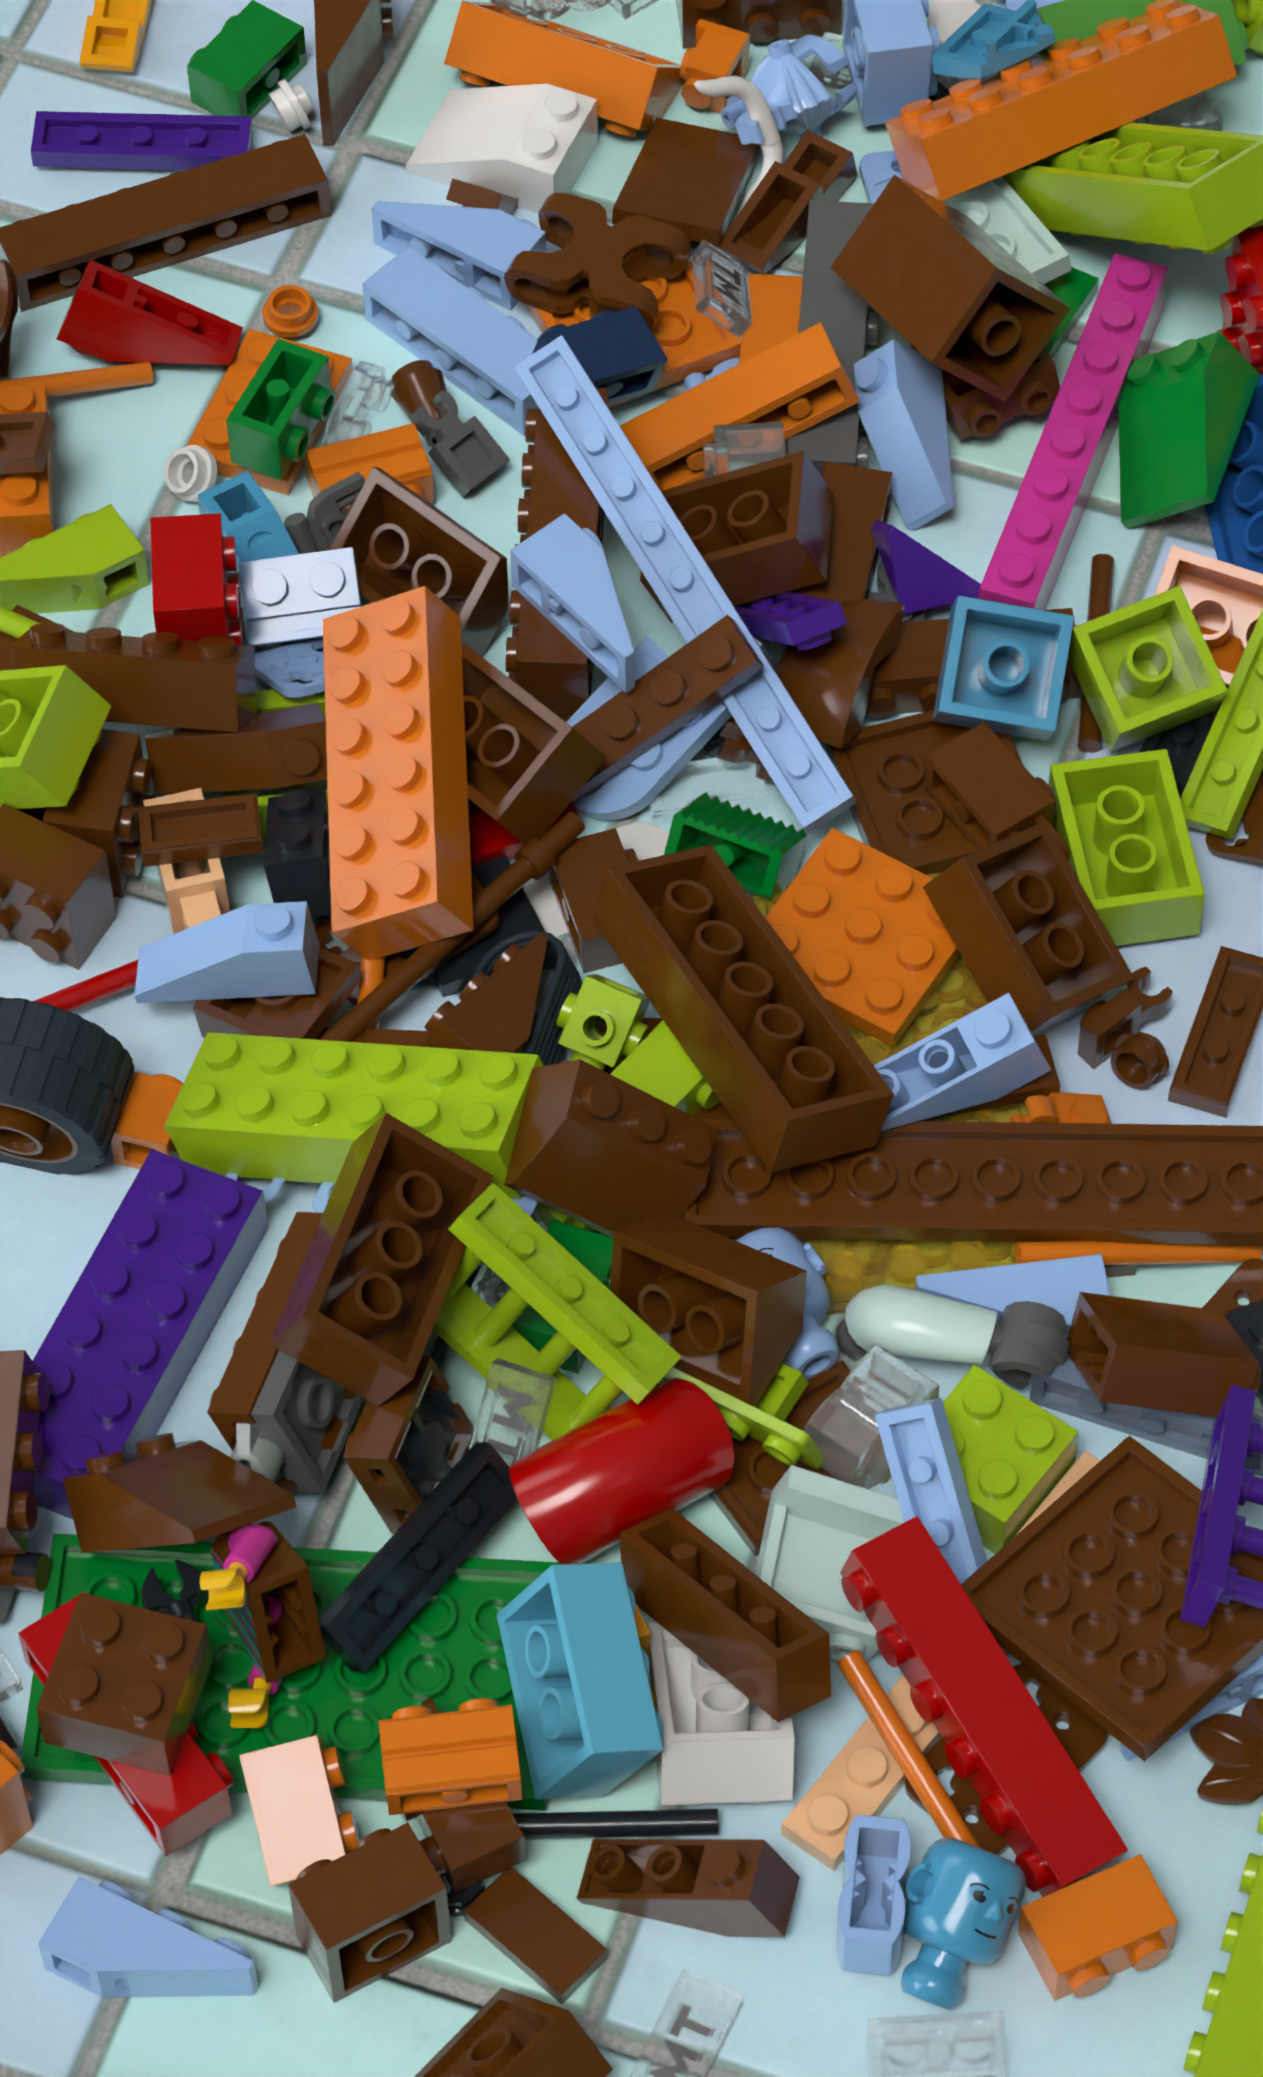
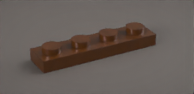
M726 615L637 679L635 687L629 692L625 693L622 690L572 726L607 758L571 802L576 803L764 667L734 619Z

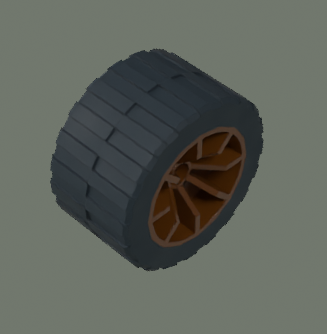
M0 997V1162L57 1175L80 1174L84 1171L93 1170L104 1162L135 1067L129 1052L123 1048L119 1040L108 1034L94 1022L91 1023L73 1012L65 1011L43 1002L38 1003L22 998Z

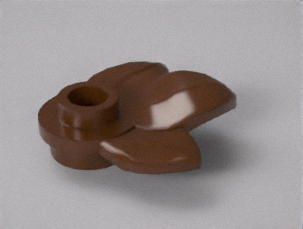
M1250 1698L1243 1708L1241 1717L1228 1713L1215 1714L1201 1720L1191 1728L1190 1736L1194 1745L1208 1760L1214 1763L1197 1789L1199 1798L1217 1804L1243 1805L1252 1803L1263 1795V1698Z

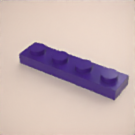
M36 111L31 145L32 164L37 167L188 170L218 161L224 157L251 151L253 135L252 117Z
M789 591L734 606L754 638H763L764 642H780L781 646H794L797 644L800 651L827 643L832 639L831 630L847 624L840 602Z

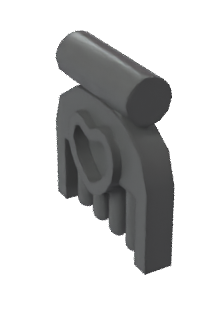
M359 472L322 490L310 501L307 516L303 513H295L284 520L285 528L299 554L327 551L331 548L350 511L349 509L344 512L341 509L355 502L365 483L364 477Z

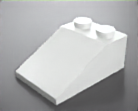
M550 84L451 89L406 163V172L446 185L451 184L452 178L469 182L518 198L515 207L538 214L544 201L552 193L570 194L598 145L597 99Z
M647 1622V1627L651 1632L649 1668L651 1690L656 1697L654 1709L660 1714L663 1723V1750L656 1755L661 1805L698 1806L711 1803L738 1802L762 1804L769 1801L793 1800L795 1735L792 1716L778 1723L659 1623Z

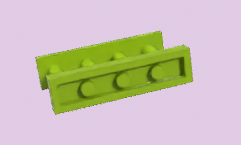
M492 1183L448 1229L466 1246L433 1331L500 1393L502 1385L539 1396V1400L518 1407V1409L551 1440L605 1412L623 1392L638 1405L682 1357L496 1184ZM482 1261L511 1287L493 1309L465 1284L466 1280ZM529 1305L557 1330L540 1352L512 1327V1324ZM576 1348L605 1374L587 1395L558 1370ZM504 1395L509 1401L516 1400V1398Z

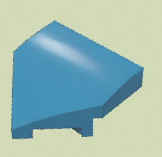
M1027 0L1017 11L984 3L932 54L933 73L968 79L987 77L1013 66L1055 42V32L1050 24L1044 25L1037 14V3L1035 0Z

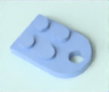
M647 636L634 649L635 681L669 657ZM608 677L566 723L571 727L621 692L622 689ZM719 700L602 783L595 793L584 796L576 803L571 802L575 810L589 818L603 821L627 818L641 811L655 799L732 716L730 711Z

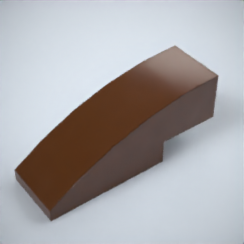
M807 130L784 164L777 161L773 163L722 236L719 245L716 246L717 251L761 274H765L776 266L806 238L809 200L838 202L858 175L853 152Z

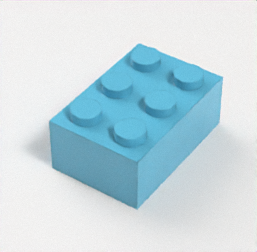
M622 1562L551 1565L496 1614L536 1800L605 1796L663 1750V1723L660 1714L654 1709L648 1682L649 1660L645 1650L640 1646L634 1619L635 1598L631 1588L627 1586Z

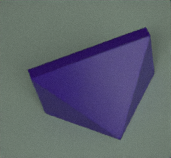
M875 520L870 530L897 603L905 605L903 615L954 603L958 595L970 598L979 596V588L981 586L979 582L896 527L880 520Z

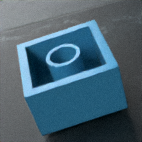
M958 595L951 606L932 721L973 728L985 721L993 732L1048 741L1056 731L1074 616Z

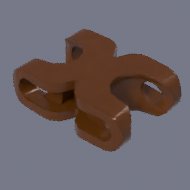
M552 193L549 195L538 213L540 229L546 232V240L562 248V250L553 253L522 251L517 254L504 275L505 284L512 297L523 304L557 315L569 314L581 305L588 304L590 319L606 310L618 312L636 306L652 331L659 319L657 299L651 289L634 280L646 276L673 279L679 276L692 256V247L685 233L672 225L641 215L627 216L615 225L609 226L607 225L606 210L600 203L566 193Z

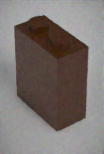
M1086 1292L1079 1293L1067 1340L1070 1342L1067 1354L1100 1402L1216 1417L1231 1385L1255 1391L1257 1394L1261 1380L1259 1361L1220 1310Z

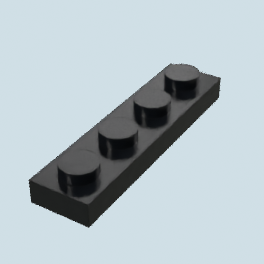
M476 1442L318 1618L322 1637L350 1671L366 1672L516 1502L517 1496L511 1483L509 1466L491 1443Z

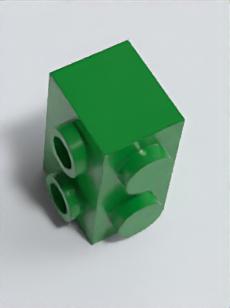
M277 339L226 419L232 463L282 481L293 462H300L304 458L310 444L311 433L319 421L325 422L329 418L336 401V391L331 388L329 356Z

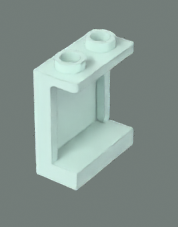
M793 1465L790 1466L771 1491L755 1575L829 1633L830 1659L836 1662L859 1649L868 1663L879 1650L875 1638L877 1631L865 1612L856 1611L847 1600L842 1589V1575L840 1572L853 1549L904 1523L898 1499Z

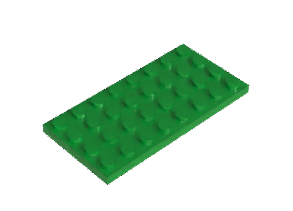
M53 1533L50 1552L51 1572L45 1589L41 1618L84 1591L86 1594L144 1608L141 1590L145 1578L152 1567L155 1569L162 1592L171 1595L175 1601L180 1600V1591L183 1586L177 1574L175 1560L178 1559L186 1562L201 1572L215 1570L210 1549L213 1543L197 1542L81 1553L77 1535ZM293 1547L308 1566L318 1618L377 1552ZM466 1557L365 1673L350 1671L322 1637L326 1659L284 1676L278 1691L275 1694L269 1695L268 1722L262 1728H231L232 1713L228 1711L230 1689H252L247 1679L254 1662L228 1619L225 1610L207 1611L206 1605L208 1602L199 1604L195 1613L199 1623L207 1624L215 1667L206 1677L191 1719L198 1733V1736L193 1740L205 1756L215 1752L222 1760L234 1782V1785L228 1791L248 1792L239 1755L318 1735L323 1737L326 1748L336 1746L340 1755L346 1785L335 1788L338 1798L387 1801L378 1720H386L395 1711L405 1707L421 1706V1702L428 1698L433 1700L439 1713L459 1711L458 1707L469 1700L480 1698L492 1699L498 1702V1706L512 1705L523 1800L507 1801L509 1808L545 1810L546 1799H535L496 1614L551 1565L561 1564L558 1562ZM33 1673L21 1754V1763L25 1769L21 1773L22 1779L113 1784L92 1755L44 1743L36 1711L44 1687Z

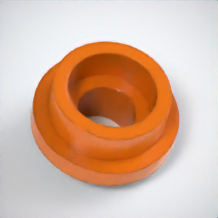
M295 285L281 286L269 295L268 300L264 304V324L270 332L280 337L294 338L302 336L311 331L318 321L317 304L304 288Z

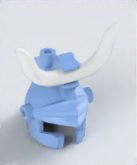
M808 34L791 44L787 39L778 40L768 46L769 54L760 62L751 81L738 76H727L712 80L696 81L694 83L696 90L712 98L730 96L725 100L727 103L726 107L720 111L723 123L729 129L736 128L742 145L754 143L760 144L762 147L763 166L761 173L747 191L742 208L773 163L777 161L783 164V146L778 130L798 133L800 139L807 130L820 136L821 129L819 126L824 120L854 100L858 90L856 82H852L837 91L835 100L827 92L823 83L801 62L815 54L831 74H835L849 63L847 55L835 45L819 36Z

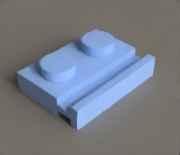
M353 547L238 563L249 646L260 647L323 638L324 618L362 606L355 550Z

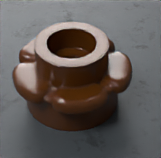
M1126 1032L1119 1036L1115 1043L1116 1050L1111 1055V1067L1115 1075L1124 1084L1137 1089L1146 1088L1151 1083L1159 1082L1161 1075H1165L1169 1069V1060L1163 1044L1153 1035L1143 1032H1137L1135 1035Z

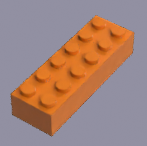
M1156 0L1145 7V14L1128 20L1126 17L1108 20L1097 26V34L1080 41L1079 38H1068L1058 41L1047 48L1049 54L1032 61L1027 58L999 71V75L981 82L980 79H970L955 84L949 89V96L931 102L930 99H924L905 105L900 109L901 116L885 122L903 180L938 200L944 201L1238 77L1220 15L1199 8L1195 4H1189L1180 0Z
M426 586L323 619L332 934L367 960L378 959L474 930L461 620L457 613Z

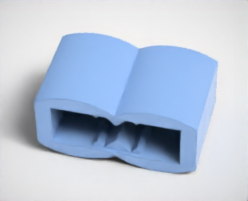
M857 1814L849 1826L844 1846L843 1890L838 1905L836 1942L837 1956L843 1971L890 1976L899 1962L903 1946L906 1882L909 1876L911 1837L904 1819Z

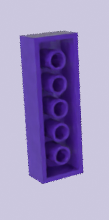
M151 1149L33 1359V1363L40 1373L46 1375L50 1392L48 1408L45 1412H40L38 1432L43 1442L44 1457L41 1469L34 1471L32 1492L36 1497L37 1506L73 1519L63 1478L87 1470L86 1458L115 1450H122L124 1457L138 1453L135 1442L156 1436L268 1230L263 1190Z

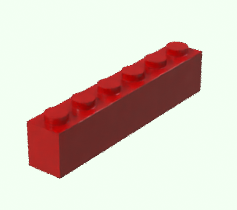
M916 1516L853 1549L840 1572L842 1575V1589L847 1600L856 1611H864L877 1631L875 1638L880 1653L890 1666L894 1668L898 1666L911 1686L910 1697L916 1711L925 1722H933L946 1742L945 1754L952 1769L960 1778H968L981 1799L980 1810L984 1820L995 1834L1004 1835L1016 1855L1015 1863L1021 1867L1025 1874L1028 1889L1032 1892L1038 1891L1044 1897L1117 1865L1128 1851V1848L919 1517Z

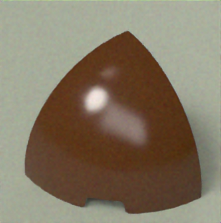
M860 599L840 603L847 624L831 630L832 639L830 641L802 651L798 650L797 644L786 646L774 670L818 740L841 749L862 729L875 666L897 646L904 604L880 599Z

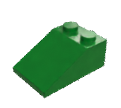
M1220 331L1198 339H1188L1178 346L1155 354H1145L1134 360V363L1127 372V381L1118 402L1121 523L1127 529L1203 506L1215 500L1260 377L1256 369Z

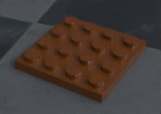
M1129 1435L961 1585L1002 1648L1145 1762L1263 1653V1610L1230 1600L1228 1605L1217 1603L1206 1627L1180 1620L1202 1490ZM1240 1550L1237 1551L1236 1555L1230 1554L1229 1565L1238 1567V1575L1263 1582V1557Z

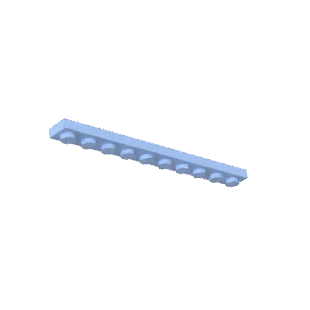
M562 335L515 365L516 372L686 643H689L720 619L729 615L736 621L763 663L764 667L721 699L807 834L813 832L856 804L857 800L564 337Z

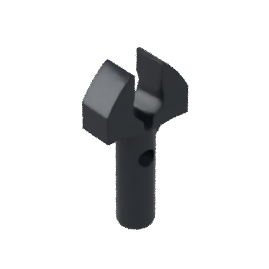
M178 1559L175 1560L177 1574L183 1586L180 1591V1600L175 1601L171 1595L162 1592L155 1569L152 1567L145 1578L141 1590L143 1607L152 1611L199 1622L195 1613L199 1604L208 1602L209 1591L201 1590L200 1588L202 1572L186 1562ZM212 1661L208 1674L214 1670V1661Z

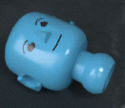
M942 1838L935 1841L928 1848L922 1863L915 1866L906 1882V1895L908 1899L905 1905L904 1929L908 1936L922 1943L917 1959L909 1963L901 1976L902 1992L947 2010L957 2006L963 1996L964 1985L961 1976L967 1961L979 1965H988L998 1960L1003 1952L1026 1887L1025 1874L1020 1866L997 1854L954 1838Z

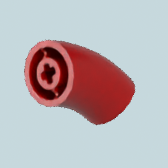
M676 1377L655 1385L638 1405L630 1398L515 1461L509 1467V1474L517 1499L527 1519L551 1555L561 1565L583 1564L620 1543L619 1532L670 1508L678 1511L722 1488L732 1476L735 1456L730 1431L718 1407L709 1395L693 1382Z

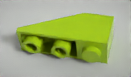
M112 504L93 513L81 515L71 524L42 538L30 540L22 548L0 558V606L11 611L16 605L36 614L101 609L150 585L145 549Z

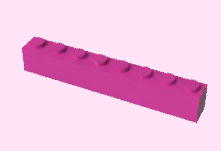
M1114 253L979 588V599L1046 610L1119 425L1118 402L1127 381V372L1134 363V360L1147 354L1162 316L1166 292L1167 266Z

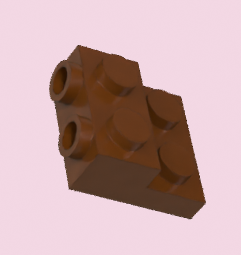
M1044 348L1006 402L942 369L946 420L960 441L973 435L980 438L989 437L999 430L1003 422L1024 413L1032 416L1043 414L1051 407L1060 390L1055 363Z
M320 947L316 994L196 1000L193 1011L203 1038H205L207 1032L316 1040L363 977L359 963Z

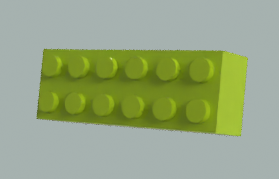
M1129 122L1002 176L1050 232H1068L1074 237L1091 235L1103 237L1105 241L1121 239L1135 241L1137 245L1152 243L1167 245L1172 250L1190 248L1201 250L1204 254H1212L1231 246L1234 243L1233 237L1243 230L1263 225V135Z
M207 1032L164 1127L182 1161L223 1176L233 1173L239 1174L238 1177L272 1180L274 1178H285L284 1181L336 1184L353 1141L380 1117L388 1113L493 1175L489 1186L494 1183L511 1199H521L522 1193L504 1184L532 1068L542 1067L543 1063L537 1054Z

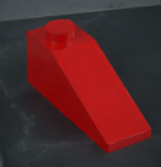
M90 259L68 306L56 339L70 345L81 354L93 355L107 362L230 365L234 358L243 327Z

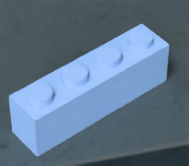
M410 246L362 283L365 319L418 359L430 361L434 368L442 371L444 378L525 436L527 408L537 409V403L514 366L532 355L537 344V338L527 332L519 320L502 314L487 303L483 295L475 288L465 287L447 274L444 267L438 261L432 258H425Z

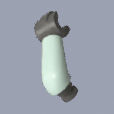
M882 1284L864 1289L851 1298L846 1307V1316L836 1327L835 1335L841 1350L850 1358L857 1360L866 1359L872 1354L879 1356L894 1354L981 1365L986 1354H989L988 1367L991 1368L994 1374L1020 1390L1029 1385L1031 1374L1048 1375L1057 1364H1064L1070 1343L1065 1337L1066 1322L1063 1315L1054 1308L1041 1303L1023 1301L1007 1305L1000 1317L999 1324H995L997 1318L996 1310L891 1284Z

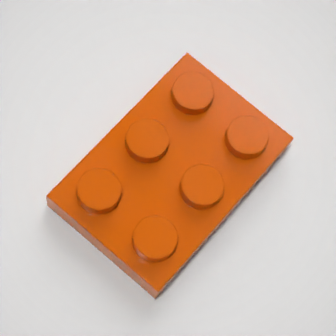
M249 328L187 446L198 445L207 448L216 460L217 475L233 478L248 470L259 487L290 495L306 464L305 456L300 462H293L282 481L231 462L226 419L277 339L329 356L331 388L336 391L334 408L353 373L352 358ZM329 418L325 422L319 421L311 433L308 450L315 447Z

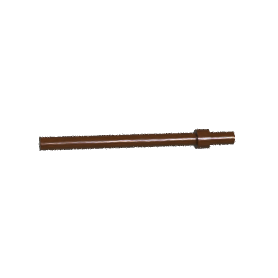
M568 812L540 839L532 837L515 852L514 857L516 861L472 900L474 930L531 878L539 880L556 865V856L585 830L583 821L575 813ZM474 930L422 945L319 1040L353 1042Z

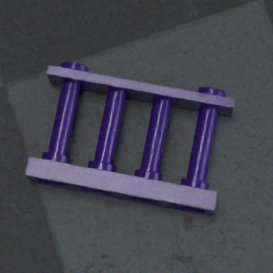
M1231 1385L1212 1425L1180 1620L1206 1627L1217 1603L1228 1605L1229 1601L1233 1600L1263 1610V1582L1238 1575V1567L1229 1565L1230 1554L1236 1555L1238 1550L1263 1557V1530L1246 1525V1518L1237 1515L1238 1505L1243 1506L1246 1501L1263 1506V1479L1253 1476L1254 1469L1245 1467L1246 1457L1251 1458L1253 1452L1263 1455V1428H1261L1260 1420L1252 1418L1256 1392L1235 1385Z

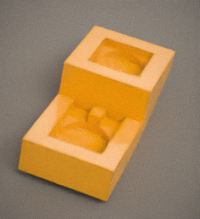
M95 0L93 16L88 15L79 61L80 67L133 73L144 43L153 0Z

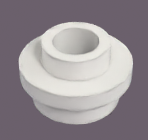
M285 79L277 83L279 88L268 94L288 131L291 132L300 126L303 130L311 127L307 116L315 112V109L300 83L290 87Z
M188 445L175 450L167 459L164 468V479L167 487L179 499L189 502H198V494L214 487L217 478V464L213 454L207 448L198 445Z

